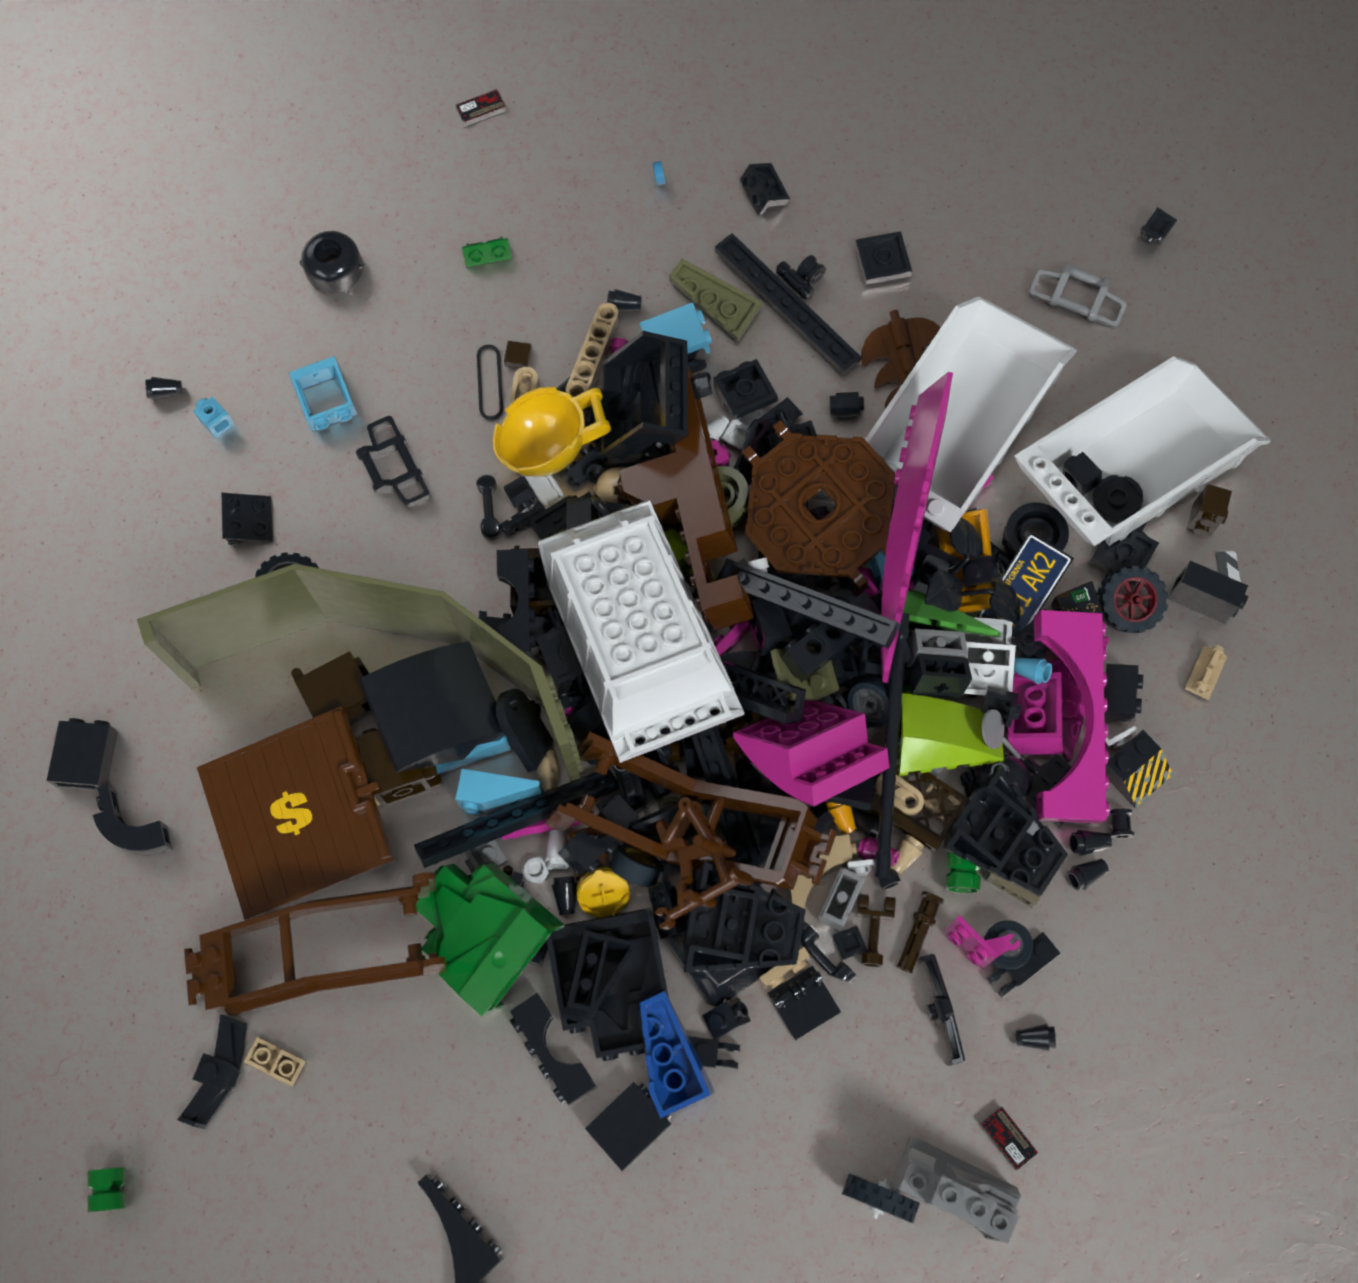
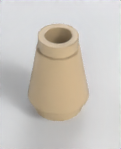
M908 834L904 838H900L895 849L899 851V859L895 866L891 865V868L901 875L922 854L921 850L924 845Z

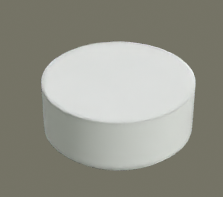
M531 857L523 865V874L530 883L540 884L549 876L550 870L547 868L545 859L541 857Z

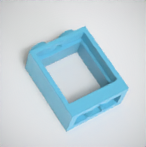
M335 356L289 372L305 418L312 431L326 429L331 424L339 421H348L357 415ZM336 377L346 403L312 415L303 389Z

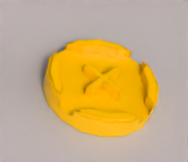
M609 867L595 868L591 873L587 872L580 879L577 886V900L581 909L589 916L596 918L618 914L626 907L630 898L627 880L615 874Z

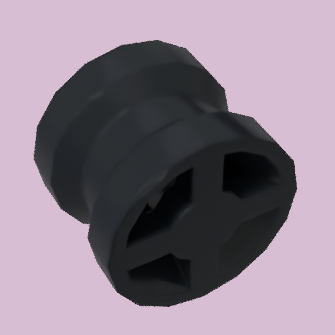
M809 255L800 263L797 273L800 276H804L809 285H814L823 277L827 268L823 264L817 263L814 255Z

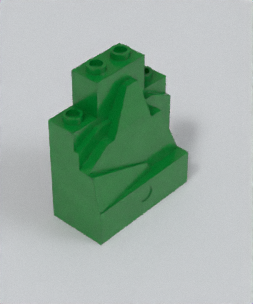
M494 863L478 866L471 875L473 879L455 864L442 865L434 872L435 891H429V897L418 898L419 902L416 903L417 911L435 926L425 936L424 940L426 942L422 946V951L428 956L431 953H437L438 957H445L446 972L439 975L459 997L477 1013L484 1016L504 1006V1003L501 1002L502 998L552 932L562 929L565 924Z

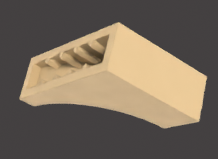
M850 835L836 836L829 856L820 854L819 858L827 861L822 878L836 869L845 867L847 862L852 861V858H857L856 843L850 842ZM798 875L794 890L791 889L793 904L805 909L808 897L815 887L811 883L812 878L808 879Z

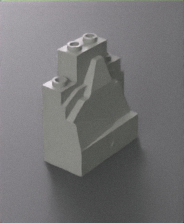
M914 1136L909 1137L889 1185L892 1187V1191L904 1192L930 1206H935L974 1225V1228L986 1233L985 1238L990 1241L1008 1244L1019 1218L1016 1207L1021 1194L1018 1187Z

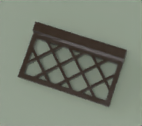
M897 765V771H896V775H897V776H899V772H898L899 767H898V765ZM914 771L916 780L908 781L907 783L910 785L917 784V788L921 793L920 783L929 781L934 783L938 794L924 797V801L939 798L942 813L927 815L924 803L922 808L924 816L913 818L903 814L894 807L892 826L904 834L912 836L923 844L924 847L936 853L945 838L947 829L969 798L929 772L920 773V771ZM918 774H920L921 776H923V777H925V778L919 779ZM940 788H942L943 790H945L947 793H942V794H941V789H940ZM874 793L870 811L880 815L881 797ZM954 796L962 802L957 810L946 812L943 797ZM912 799L905 801L907 805L915 803V801ZM953 814L950 821L948 822L947 815ZM943 816L945 828L940 835L930 829L928 819ZM925 820L926 826L919 821Z

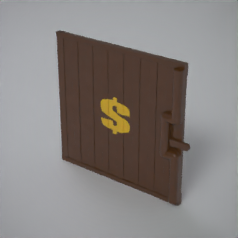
M345 706L335 708L196 767L244 920L254 918L396 860L373 795V791L379 789V784L377 782L369 783Z

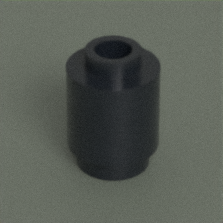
M859 392L835 393V395L830 396V415H836V417L860 416V411H864V396H859Z

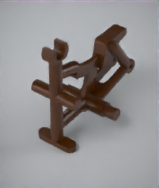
M684 797L679 801V810L669 826L664 819H660L657 822L656 827L663 848L670 852L677 851L681 868V876L676 883L678 905L671 909L660 907L655 911V914L658 916L666 915L665 922L659 925L660 928L671 929L676 923V918L700 905L714 908L717 903L715 897L741 883L747 886L754 883L749 873L736 868L728 870L725 858L733 859L736 856V850L724 844L723 840L717 837L703 814L700 803ZM691 823L698 833L693 838L694 845H690L688 840L683 839ZM707 856L713 857L721 882L701 893L688 890L687 886L693 882L691 860Z

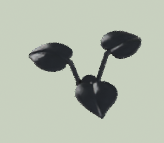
M960 518L954 529L950 532V541L959 554L965 555L964 559L951 573L939 570L933 574L927 587L924 603L936 606L944 611L954 612L960 608L963 596L990 594L989 604L992 610L1006 621L1018 622L1020 619L1019 599L1015 590L1009 584L998 582L994 585V590L988 588L961 591L963 584L954 575L970 560V556L974 559L981 556L983 543L977 529L969 521Z

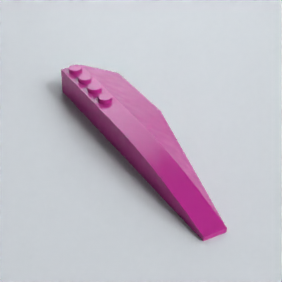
M953 372L944 374L918 396L917 405L911 406L909 420H913L912 426L906 427L904 441H908L907 448L902 447L899 459L903 466L902 469L897 468L894 484H898L886 548L881 616L897 621L899 624H901L947 415ZM899 630L889 649L881 647L882 682L888 683Z

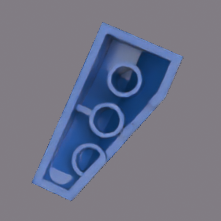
M666 991L640 1002L646 1048L645 1057L649 1077V1093L660 1118H663L712 1095L715 1091Z

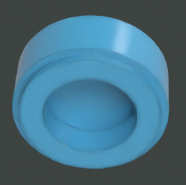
M662 161L653 162L657 185L666 184Z

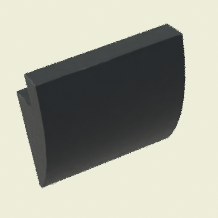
M470 641L442 646L415 654L382 667L359 680L396 773L464 760L477 745L499 741L504 736L497 720L496 701Z

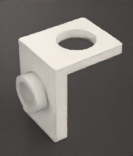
M1136 726L1110 740L1107 737L1105 739V749L1108 750L1114 747L1117 750L1125 746L1129 742L1128 738L1138 731Z
M853 840L850 842H855L856 846L859 847L861 840ZM862 858L859 861L852 860L847 862L844 868L861 876L868 874V871L873 869L875 863L874 859L863 860Z

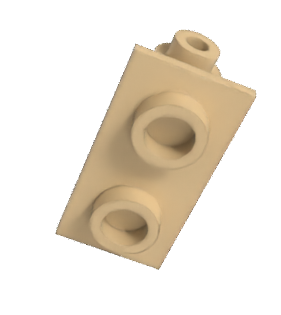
M1214 645L1213 648L1203 646L1185 686V690L1209 700L1228 657L1224 654L1222 646Z

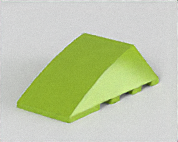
M903 689L901 746L898 753L899 776H905L909 772L920 771V773L931 772L935 768L946 767V770L955 769L957 765L968 764L970 767L1003 762V742L996 749H991L986 745L982 735V722L985 713H982L981 709L928 695L912 694V691Z

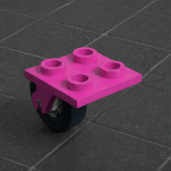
M960 915L945 929L949 940L955 946H961L967 952L969 961L977 967L980 966L982 969L992 963L1000 969L1015 970L1026 964L1033 952L1031 934L1022 924L1015 921L1004 920L995 923L986 932L984 939Z

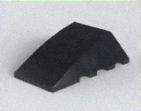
M1000 766L973 791L946 831L943 849L1039 897L1051 882L1068 853L1047 825L1044 826L1037 817L1038 813L1032 806L1029 807L1021 796L1022 792L1016 784L1013 785L1006 776L1007 772Z
M706 861L703 862L693 891L701 893L721 882L714 865ZM741 883L715 897L717 903L714 908L700 905L688 913L683 941L684 973L797 965L806 909L771 894L754 884L747 886Z

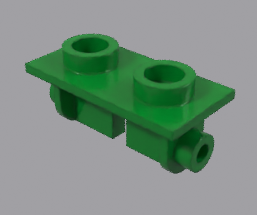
M503 236L485 243H466V246L462 247L466 268L512 259L508 238L503 239Z

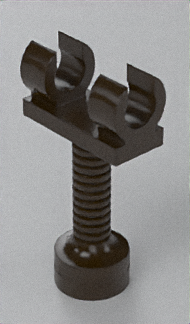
M858 895L856 917L870 918L869 947L866 953H862L861 965L883 967V955L878 952L879 923L881 919L893 921L895 918L896 898L886 897L884 899V911L868 910L869 895Z

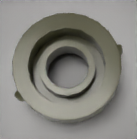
M718 466L724 495L731 496L727 502V508L732 528L734 529L748 517L750 488L746 479L738 470L731 467Z

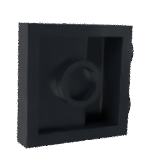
M757 359L743 362L738 367L729 371H722L713 377L714 388L734 420L778 401V395Z

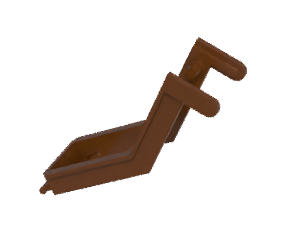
M589 732L578 744L577 750L580 760L586 762L596 758L597 763L594 771L601 775H606L609 767L615 765L692 801L700 798L703 804L712 805L707 820L714 831L723 808L780 818L781 822L765 867L761 868L725 860L728 870L736 868L749 873L754 882L794 890L798 875L808 879L812 878L811 883L814 885L820 884L827 861L819 858L820 854L829 856L837 831L829 829L828 834L825 835L814 830L817 819L806 803L795 798L697 781L642 755L620 763L612 742L592 732ZM583 795L580 805L575 806L567 803L565 806L559 805L546 820V825L558 831H565L575 821H578L660 859L680 866L677 851H667L661 844L595 815L592 809L596 799L591 796ZM707 856L691 860L693 869L700 870L704 861L715 866L713 857Z
M425 872L413 875V886L310 900L199 935L201 951L194 953L192 948L184 949L186 974H192V979L187 980L188 1006L197 1005L196 998L204 996L205 1010H224L229 1016H234L321 991L445 973V957H438L437 953L429 954V959H426V956L422 955L421 943L407 945L409 957L406 958V962L314 975L296 979L290 920L313 913L399 901L400 905H403L404 916H414L418 914L416 905L419 902L418 898L429 897V891H435V873ZM279 924L285 983L236 996L231 938Z

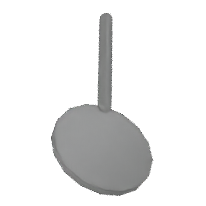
M988 710L982 722V735L986 745L991 749H996L1003 742L1009 751L1023 762L1024 759L1004 737V723L1000 713L997 710Z

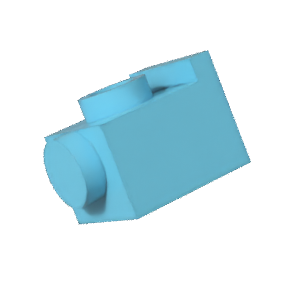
M213 396L209 399L203 398L199 400L196 404V409L193 410L200 422L215 439L234 425L229 414Z

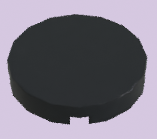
M1108 476L1095 486L1092 495L1093 508L1104 520L1121 523L1141 510L1143 490L1139 483L1131 477Z

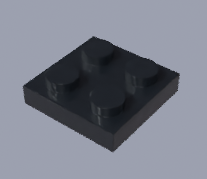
M901 231L855 240V247L866 285L910 277L912 275V268Z

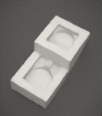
M759 409L736 420L733 419L721 440L741 450L746 440V429L753 420L761 418L767 412Z

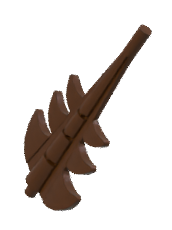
M892 310L889 312L891 321L886 325L876 328L866 338L861 350V363L863 367L876 360H890L889 363L879 370L875 379L874 389L878 390L890 383L900 384L887 397L884 404L885 409L923 355V349L930 345L941 327L934 321L921 317L900 318L898 310Z

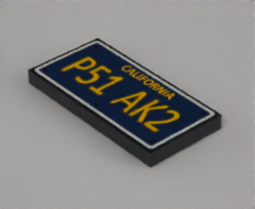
M1031 531L1003 576V582L1009 584L1015 590L1020 604V619L1012 624L1011 640L1042 610L1074 560V557ZM992 609L982 610L976 617L1002 619Z

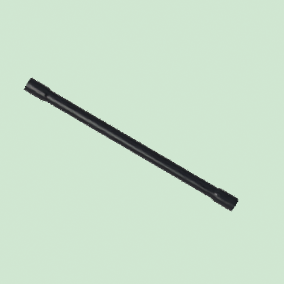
M907 613L902 615L890 674L885 748L888 749L889 769L883 771L878 844L874 866V877L890 878L891 837L905 651L910 616Z

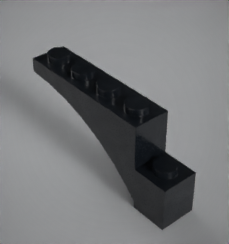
M425 1175L417 1183L432 1202L446 1231L453 1257L455 1283H481L504 1260L500 1255L503 1252L502 1248L494 1239L491 1238L488 1241L481 1233L484 1230L482 1225L474 1217L469 1220L462 1212L465 1206L456 1196L450 1198L444 1191L447 1186L437 1175L434 1177Z

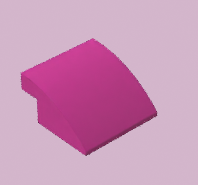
M805 700L802 720L784 724L767 717L733 733L734 739L740 748L769 780L789 795L812 806H816L889 769L888 749L868 743L865 713L820 701Z

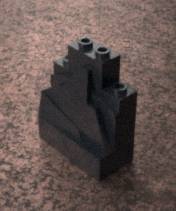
M642 331L601 363V387L598 389L602 393L601 404L605 419L609 421L611 431L608 434L591 441L593 443H601V456L623 460L629 455H637L655 442L675 445L688 436L687 340ZM592 405L588 407V426L596 423Z
M652 907L568 923L562 929L552 932L546 941L563 1031L569 1030L570 1034L583 1032L586 1030L585 1026H590L596 1058L602 1057L603 1061L619 1058L618 1054L629 1052L630 1056L645 1053L640 1002L664 991L668 995ZM584 930L637 943L632 956L590 1024L563 1018L577 952Z

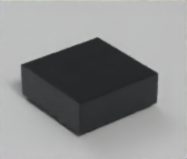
M858 926L832 935L842 961L867 952Z

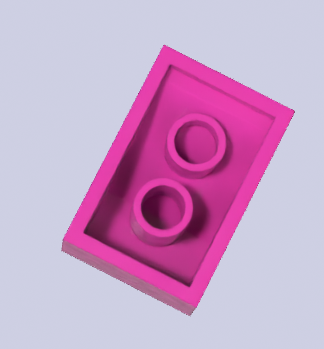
M1052 672L1048 682L1040 684L1014 673L1012 692L1019 694L1018 704L1022 705L1019 719H1013L1011 727H1008L1009 743L1020 755L1063 754L1061 672Z

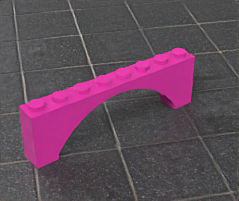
M1041 610L1034 616V641H1040L1046 645L1069 669L1081 692L1086 717L1083 744L1074 764L1054 787L1048 791L1036 794V812L1040 821L1098 824L1107 821L1106 817L1109 816L1110 805L1106 801L1109 777L1106 775L1105 769L1109 759L1108 750L1105 749L1108 725L1104 721V713H1106L1108 706L1107 699L1104 697L1107 674L1103 672V662L1106 660V648L1103 647L1106 624L1102 622V613Z

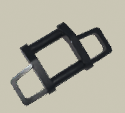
M386 416L369 424L367 430L372 445L357 449L356 455L359 460H362L373 482L372 488L375 494L395 492L406 508L428 500L431 495L423 480L424 475L421 469L416 467L406 446L407 441L404 435L400 434L392 416ZM391 425L396 436L377 444L374 432L382 427ZM398 450L408 472L392 480H382L373 460ZM419 481L424 490L423 493L411 499H406L400 490Z

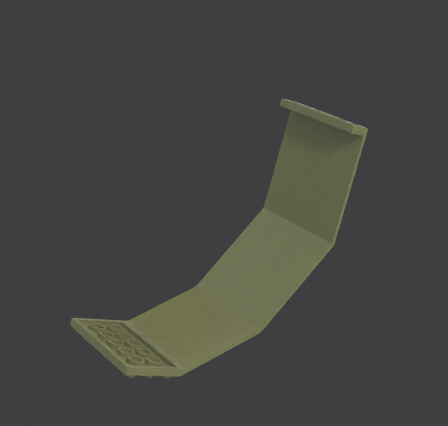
M293 564L137 619L144 644L192 690L201 687L196 668L328 621L448 644L470 641L476 657L544 708L570 781L580 778L579 773L584 772L569 723H567L561 701L558 699L551 674L545 675L542 666L444 591Z

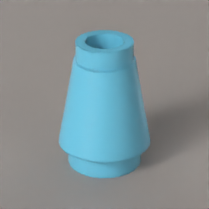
M1015 657L1014 673L1037 684L1046 683L1051 677L1052 665L1045 659Z

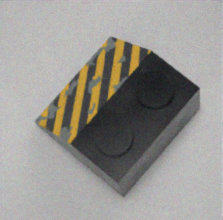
M1144 730L1115 753L1105 765L1109 781L1134 808L1173 775L1163 750Z

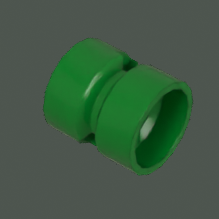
M947 852L946 867L950 869V873L946 874L945 889L956 893L980 892L981 876L977 874V871L981 868Z
M126 1167L88 1171V1188L92 1189V1193L88 1195V1212L126 1208V1192L121 1190V1187L126 1183Z

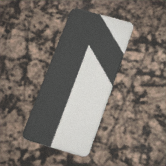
M1217 552L1219 573L1241 582L1236 552Z

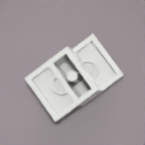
M973 617L1003 634L1002 638L964 632L968 652L966 658H968L972 680L964 694L986 695L988 686L1012 692L1016 645H1011L1013 622L1004 619Z

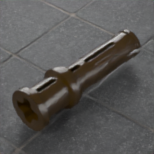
M922 891V900L919 908L912 915L914 924L900 960L896 965L898 969L910 974L913 973L929 928L936 924L935 916L938 908L944 903V899L926 891Z

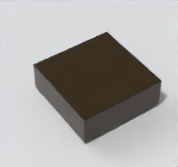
M508 341L504 366L528 367L532 345L530 343Z

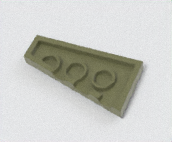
M684 259L680 260L669 276L671 283L736 342L740 340L762 307V301Z

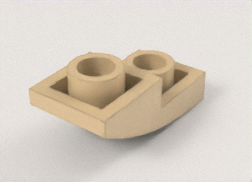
M259 1037L256 1038L244 1060V1063L292 1087L306 1062Z

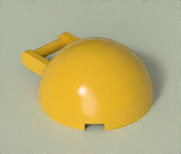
M553 386L537 388L521 395L504 410L507 416L502 424L496 423L492 440L496 457L508 469L529 477H545L565 469L577 457L582 445L611 431L610 423L605 419L601 404V390L592 388L572 397L568 393L558 391ZM592 405L596 423L585 427L582 410Z

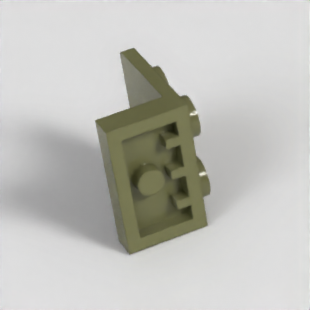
M807 646V650L810 653L817 654V650L814 647ZM771 650L772 663L778 680L806 689L805 700L816 701L839 690L831 661L801 683L782 660L786 650ZM790 692L786 695L788 700H796V694Z

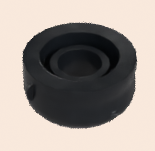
M324 231L311 237L303 247L301 260L299 261L310 284L317 290L325 293H340L353 287L361 277L364 268L355 242L346 234L338 231ZM328 256H340L332 263H323L324 259Z
M1037 502L1018 507L1009 517L1003 531L1002 544L1012 559L1026 539L1024 531L1035 530L1039 532L1047 542L1062 551L1067 545L1069 538V527L1061 513L1048 504Z

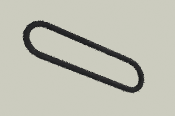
M487 344L477 351L479 411L484 418L493 420L497 419L503 412L501 361L498 348ZM486 348L494 349L497 354L500 409L494 416H488L483 412L480 353Z

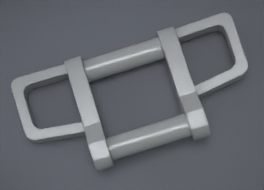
M1068 262L1062 274L1039 270L1029 290V296L1049 303V305L1054 307L1058 305L1088 317L1087 320L1096 321L1112 329L1118 327L1127 307L1125 301L1107 292L1112 279L1108 277L1103 279L1074 267V264ZM1069 276L1100 287L1092 308L1061 296ZM1041 277L1059 281L1053 297L1035 291V287ZM1104 298L1120 307V312L1115 321L1097 315Z

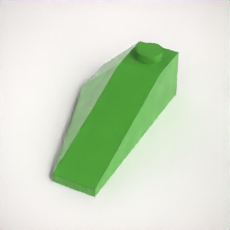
M910 590L907 593L903 613L910 614L909 622L1002 638V632L959 610L948 612L936 606L927 605L924 603L926 595L916 590Z

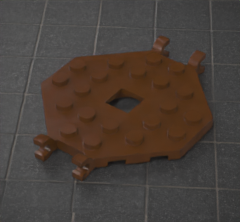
M780 420L773 428L782 442L760 459L750 446L742 451L746 461L753 466L745 534L761 554L767 557L768 562L778 573L849 577L860 592H863L869 587L867 579L858 570L880 552L886 556L893 509L895 472L863 437L852 436V438H842L836 435L802 436V434L791 433ZM823 489L837 507L821 520H816L804 504Z

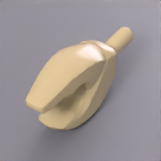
M554 749L547 751V757L544 756L537 768V780L540 781L543 790L546 791L554 789L558 785L560 772Z

